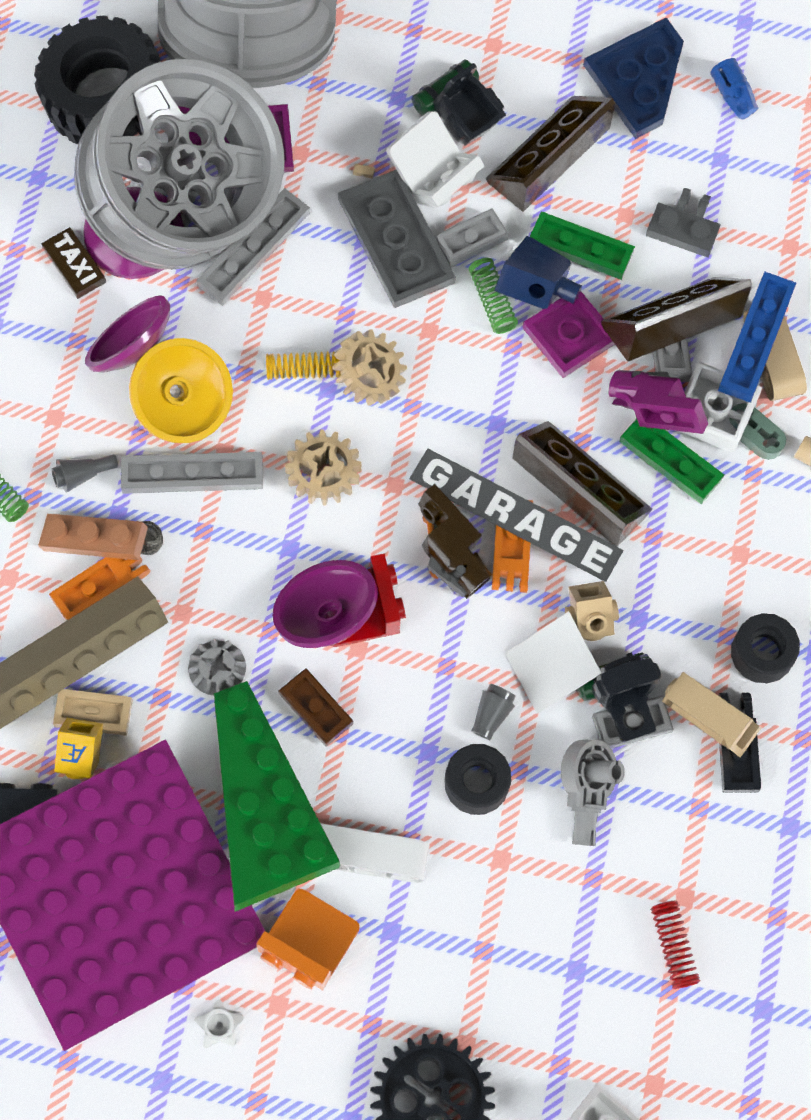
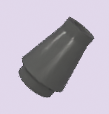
M490 683L487 690H482L471 732L491 741L493 734L515 707L513 701L516 695Z

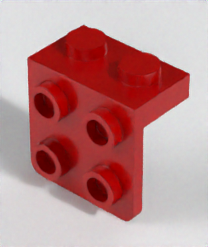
M385 553L370 556V568L367 569L373 576L378 590L376 606L371 616L356 633L337 644L331 645L332 647H340L400 634L401 619L406 618L402 597L395 598L393 586L398 585L394 564L387 565Z

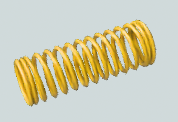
M321 351L319 363L317 352H315L312 364V356L309 352L306 366L305 353L303 352L301 354L300 368L299 353L297 352L295 354L294 369L293 354L290 353L288 369L286 353L283 354V367L279 353L277 354L276 366L274 354L267 353V379L272 380L274 373V378L277 380L280 371V377L283 380L286 369V376L289 380L291 368L293 378L296 379L297 366L300 379L303 378V368L306 379L309 378V370L311 371V377L314 379L316 369L317 376L320 379L322 368L324 378H327L328 366L330 377L333 378L334 370L332 366L340 360L334 356L335 351H333L331 362L330 353L327 351L326 360L324 361V354ZM335 370L336 377H340V371Z

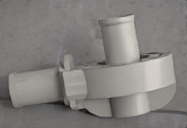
M577 740L567 748L562 759L561 780L565 791L568 793L567 806L572 807L571 811H575L572 845L596 847L598 813H601V810H606L607 797L611 795L615 785L622 782L625 775V768L622 762L616 760L613 750L607 743L601 740Z

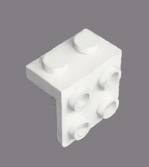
M432 111L427 112L387 147L388 157L402 180L407 184L417 204L434 207L447 204L452 199V194L461 186L471 183L476 178V173L485 166L479 155L461 153L438 113Z

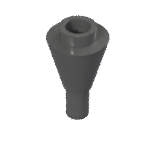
M115 454L95 460L92 458L56 459V467L51 468L52 477L56 487H62L65 493L95 477L97 473L118 468V461Z

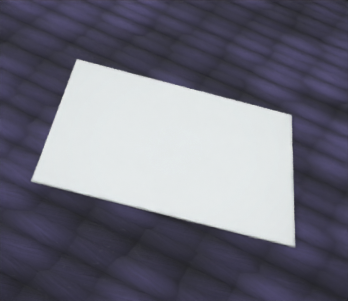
M569 611L505 652L536 714L601 674V670Z

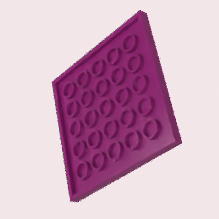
M166 739L0 824V925L63 1051L74 1047L257 948L256 943L265 931L252 905L236 912L234 911L230 862Z

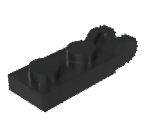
M742 692L739 699L741 712L749 716L756 723V718H753L752 696L750 692ZM719 693L718 696L730 703L728 693ZM755 736L741 757H738L730 749L719 743L722 793H759L761 791L758 736Z

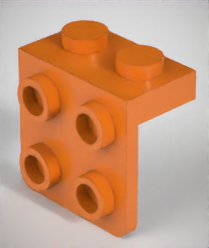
M297 889L270 932L264 931L256 945L258 952L261 953L260 959L277 970L283 966L293 972L292 978L310 990L315 986L323 991L357 936L360 926L356 920L308 891Z

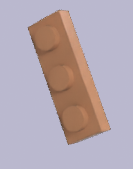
M47 513L38 546L45 552L139 560L148 527L142 521Z

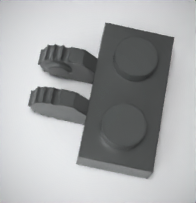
M686 187L682 191L676 208L658 202L647 228L646 236L709 258L721 226L717 222L704 218L711 196L703 195L699 201L696 215L684 211L691 198V189Z

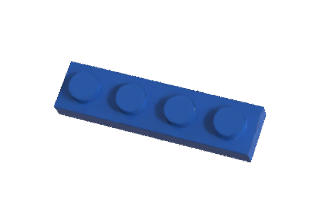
M764 271L718 388L719 392L751 403L797 282Z

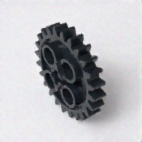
M423 1034L420 1046H416L414 1041L408 1038V1050L406 1052L397 1046L393 1047L396 1057L395 1061L383 1057L382 1063L388 1069L387 1072L375 1071L374 1077L382 1082V1085L370 1087V1093L380 1097L379 1101L370 1104V1109L381 1111L382 1113L375 1120H428L433 1116H439L444 1120H453L438 1105L433 1104L430 1108L425 1106L426 1096L405 1082V1076H410L428 1093L434 1092L435 1089L441 1093L439 1101L459 1114L461 1120H490L483 1113L484 1111L494 1110L496 1104L486 1101V1096L492 1095L496 1090L494 1087L484 1086L483 1082L490 1078L492 1074L491 1072L479 1073L477 1069L482 1064L483 1058H477L471 1062L468 1057L472 1047L468 1046L462 1052L458 1051L457 1038H454L449 1046L444 1045L442 1034L438 1035L435 1044H430L428 1036ZM432 1061L438 1065L440 1074L435 1080L427 1081L419 1075L418 1067L422 1062ZM455 1085L465 1086L470 1092V1101L464 1105L453 1103L449 1097V1090ZM402 1092H409L416 1099V1107L407 1113L399 1111L394 1104L395 1097Z

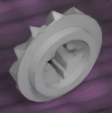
M213 638L209 642L199 644L194 653L190 655L188 673L191 682L199 691L214 696V693L242 683L246 673V662L241 650L229 640L221 641ZM222 655V663L227 670H218L216 675H213L212 679H210L211 667L206 662H216Z

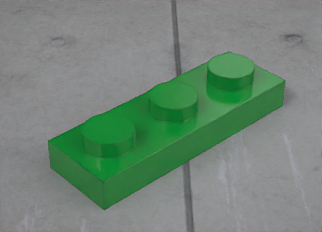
M543 211L540 212L530 234V237L568 260L620 280L623 279L635 249L633 245Z
M637 418L620 436L619 442L701 505L725 476L665 429L640 427Z

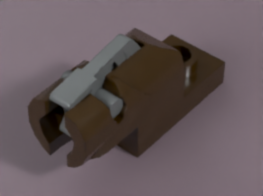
M434 483L424 491L417 504L424 518L438 526L427 535L422 544L424 552L430 558L427 567L429 571L445 582L458 595L469 599L493 575L487 569L477 551L474 553L471 551L476 547L482 534Z

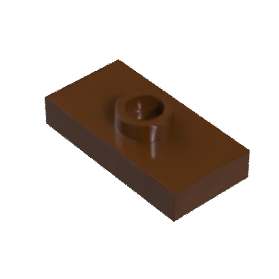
M307 668L278 690L283 700L325 747L354 724L353 719Z

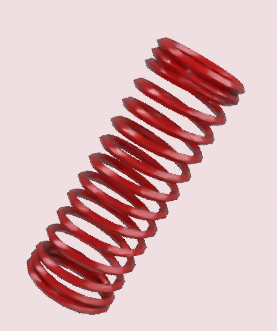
M676 900L654 905L650 910L651 914L655 915L653 917V920L656 921L655 927L659 928L656 932L660 935L658 939L663 941L660 944L664 948L662 953L667 954L664 957L668 961L665 966L671 967L668 973L672 974L669 979L674 981L671 984L672 988L681 989L700 983L699 974L673 977L696 970L697 967L678 971L672 970L693 964L695 960L679 964L671 963L692 957L694 954L690 953L674 958L668 957L689 951L692 947H685L675 951L666 950L688 944L690 941L685 940L675 944H664L672 940L685 938L688 934H681L671 938L662 937L684 931L686 928L681 927L671 931H660L668 927L681 925L684 921L681 920L667 925L659 924L680 918L682 914L656 919L664 914L679 911L681 908H679L678 901Z

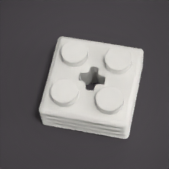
M698 362L685 389L686 397L700 399L708 425L703 434L683 433L727 451L735 452L762 388L759 385L757 386L751 403L719 392L718 388L725 372ZM714 404L721 406L719 411L712 409ZM737 404H748L745 412L740 409L736 412L731 410ZM729 418L736 420L739 424L737 430L731 425Z

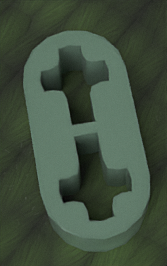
M737 404L731 410L736 412L740 409L745 412L748 404ZM754 407L740 441L762 459L772 460L781 455L786 445V436L776 424ZM729 418L731 425L737 430L739 424L736 420ZM774 438L776 440L774 446L770 445L766 448L763 445L765 439Z

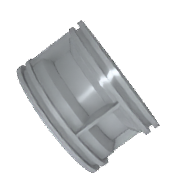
M158 0V37L162 48L171 60L194 59L216 64L238 75L252 88L277 86L308 75L327 59L335 40L337 0Z
M174 59L159 62L140 70L126 80L87 125L79 141L74 161L76 195L81 210L93 231L108 247L122 257L142 266L163 270L184 269L204 263L248 235L266 218L278 197L284 175V148L281 134L275 118L265 101L246 81L233 72L216 64L194 59ZM178 106L190 108L188 113L183 114ZM137 115L142 135L123 136L127 125ZM155 129H161L167 134V143L161 142L156 138ZM189 132H195L200 136L201 146H197L190 141ZM225 136L227 137L230 144L224 141ZM137 157L146 158L151 165V170H142L138 166ZM206 163H212L216 166L218 170L217 177L208 174L205 168ZM122 177L141 184L137 202L129 194ZM236 187L235 194L229 205L224 189ZM155 188H160L166 192L167 203H162L156 199L154 195ZM189 191H195L199 194L201 198L200 206L193 204L189 200ZM181 212L188 216L197 227H178L169 224Z

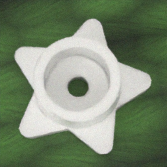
M220 999L216 1000L208 1014L194 1018L195 1023L205 1031L203 1047L207 1049L218 1042L235 1047L237 1042L234 1030L243 1021L244 1015L229 1013ZM218 1022L223 1024L222 1029L216 1028Z

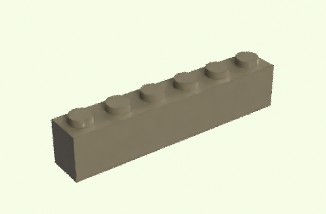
M138 576L0 662V729L169 623L156 597Z

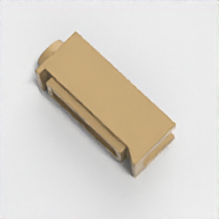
M682 672L679 678L672 680L665 691V697L662 700L664 704L724 747L730 749L738 757L742 756L761 730V727L753 722V719L685 672Z

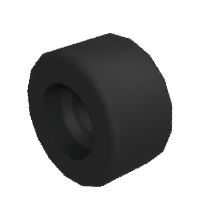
M761 613L751 616L741 624L731 643V658L735 668L743 677L755 683L768 684L780 680L789 673L800 653V640L796 629L786 619L776 614ZM757 637H766L772 640L779 649L778 656L773 660H764L758 657L752 650L753 640Z
M470 744L460 748L450 758L444 777L445 791L450 802L460 811L470 815H485L496 810L506 800L512 782L511 768L506 757L496 748L486 744ZM480 766L490 772L492 784L488 790L482 793H475L465 786L463 777L465 772L471 767Z

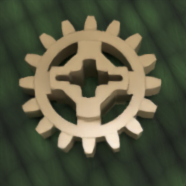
M369 329L363 334L359 330L340 343L342 348L334 353V356L340 361L334 364L332 368L341 373V376L335 381L336 383L344 382L346 384V388L343 391L345 395L350 392L355 393L354 402L356 403L365 398L367 406H371L376 402L383 404L390 397L392 398L400 392L398 387L406 382V379L400 374L407 370V366L399 362L404 353H396L394 351L397 344L395 340L390 343L385 342L386 333L384 332L375 337L373 329Z
M320 429L319 437L314 438L308 432L306 433L307 442L303 443L298 439L294 441L296 451L287 452V459L290 462L285 464L286 474L290 475L288 477L289 487L297 486V497H301L306 493L308 494L309 504H312L316 498H321L322 505L327 506L328 498L333 497L337 503H340V493L344 492L349 496L352 495L351 484H359L360 475L357 473L362 471L361 461L357 460L359 458L358 449H350L351 440L349 438L340 442L337 431L330 438L326 437L324 429ZM337 453L343 457L347 466H344L343 461L338 460ZM329 459V466H325L318 476V469H322ZM300 469H303L304 474L310 476V482L302 476Z

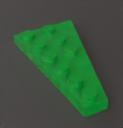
M248 681L214 693L235 912L340 868V861Z

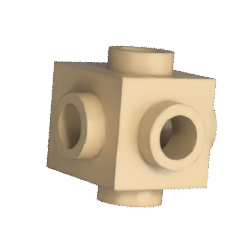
M600 581L569 586L570 607H565V613L570 612L583 639L598 641L605 636L615 635L614 621L619 620L617 602L615 599L612 600L605 582Z

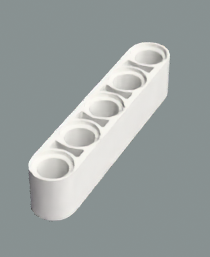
M320 823L340 861V868L336 869L337 871L411 883L424 882L430 847L429 843L413 838Z

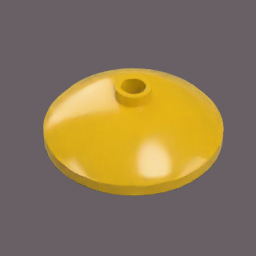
M175 338L154 345L137 361L130 377L129 398L136 418L149 433L171 443H192L208 437L224 422L232 404L233 385L226 364L212 348L196 340ZM173 385L178 386L180 389V395L177 398L172 397L170 393Z

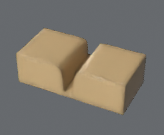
M361 164L354 165L353 175L360 177L364 175L366 178L373 179L375 167Z

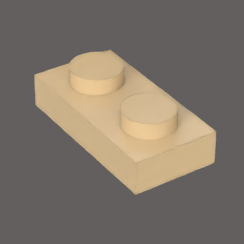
M63 689L58 692L53 725L55 728H61L66 718L103 723L102 733L127 736L133 700L132 697Z

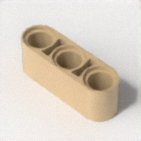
M749 310L744 311L743 322H745ZM785 315L761 375L766 395L770 401L803 395L807 390L805 373Z

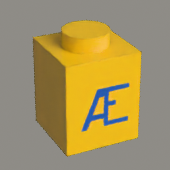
M66 718L58 731L55 773L65 774L66 777L71 779L92 777L99 764L103 723Z

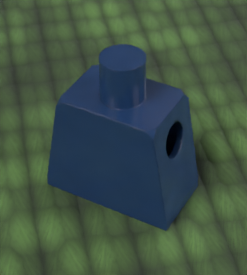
M526 236L505 261L494 291L538 308L548 309L556 297L574 304L582 290V285L567 278L572 265L570 260L532 237Z

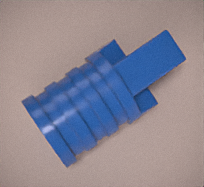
M736 58L725 59L711 69L710 75L714 79L719 92L738 118L744 120L759 109L751 85L747 81Z

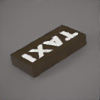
M71 227L41 243L42 249L77 299L106 283L105 276Z

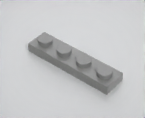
M284 188L278 194L266 218L248 235L227 247L196 280L197 286L223 306L310 214V207Z
M262 452L121 456L122 494L263 489Z

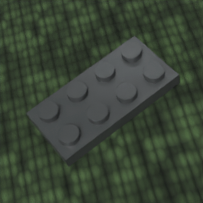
M397 170L338 193V201L394 309L455 284V274L411 191Z

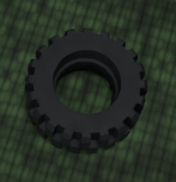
M105 15L96 16L94 20H89L88 17L78 19V24L71 26L69 23L61 28V34L58 36L54 34L47 42L49 47L47 49L43 47L38 56L40 63L36 64L34 70L36 92L55 129L62 136H67L69 141L77 145L92 118L126 80L140 70L161 62L150 36L143 33L142 28L135 23L130 22L127 24L126 19L114 17L113 20H109L108 16ZM105 68H118L128 72L123 82L107 94L95 97L76 94L80 83L95 71ZM137 115L131 119L123 136H135L138 133L142 135Z

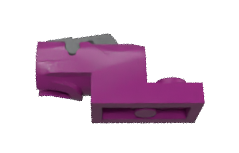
M620 369L615 371L611 377L608 395L609 397H616L612 405L634 410L640 427L704 433L708 421L700 399L686 397L679 378L670 377L668 372H643Z

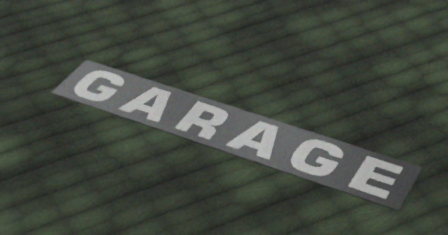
M427 448L409 478L411 481L427 489L435 483L453 503L604 582H607L624 551Z

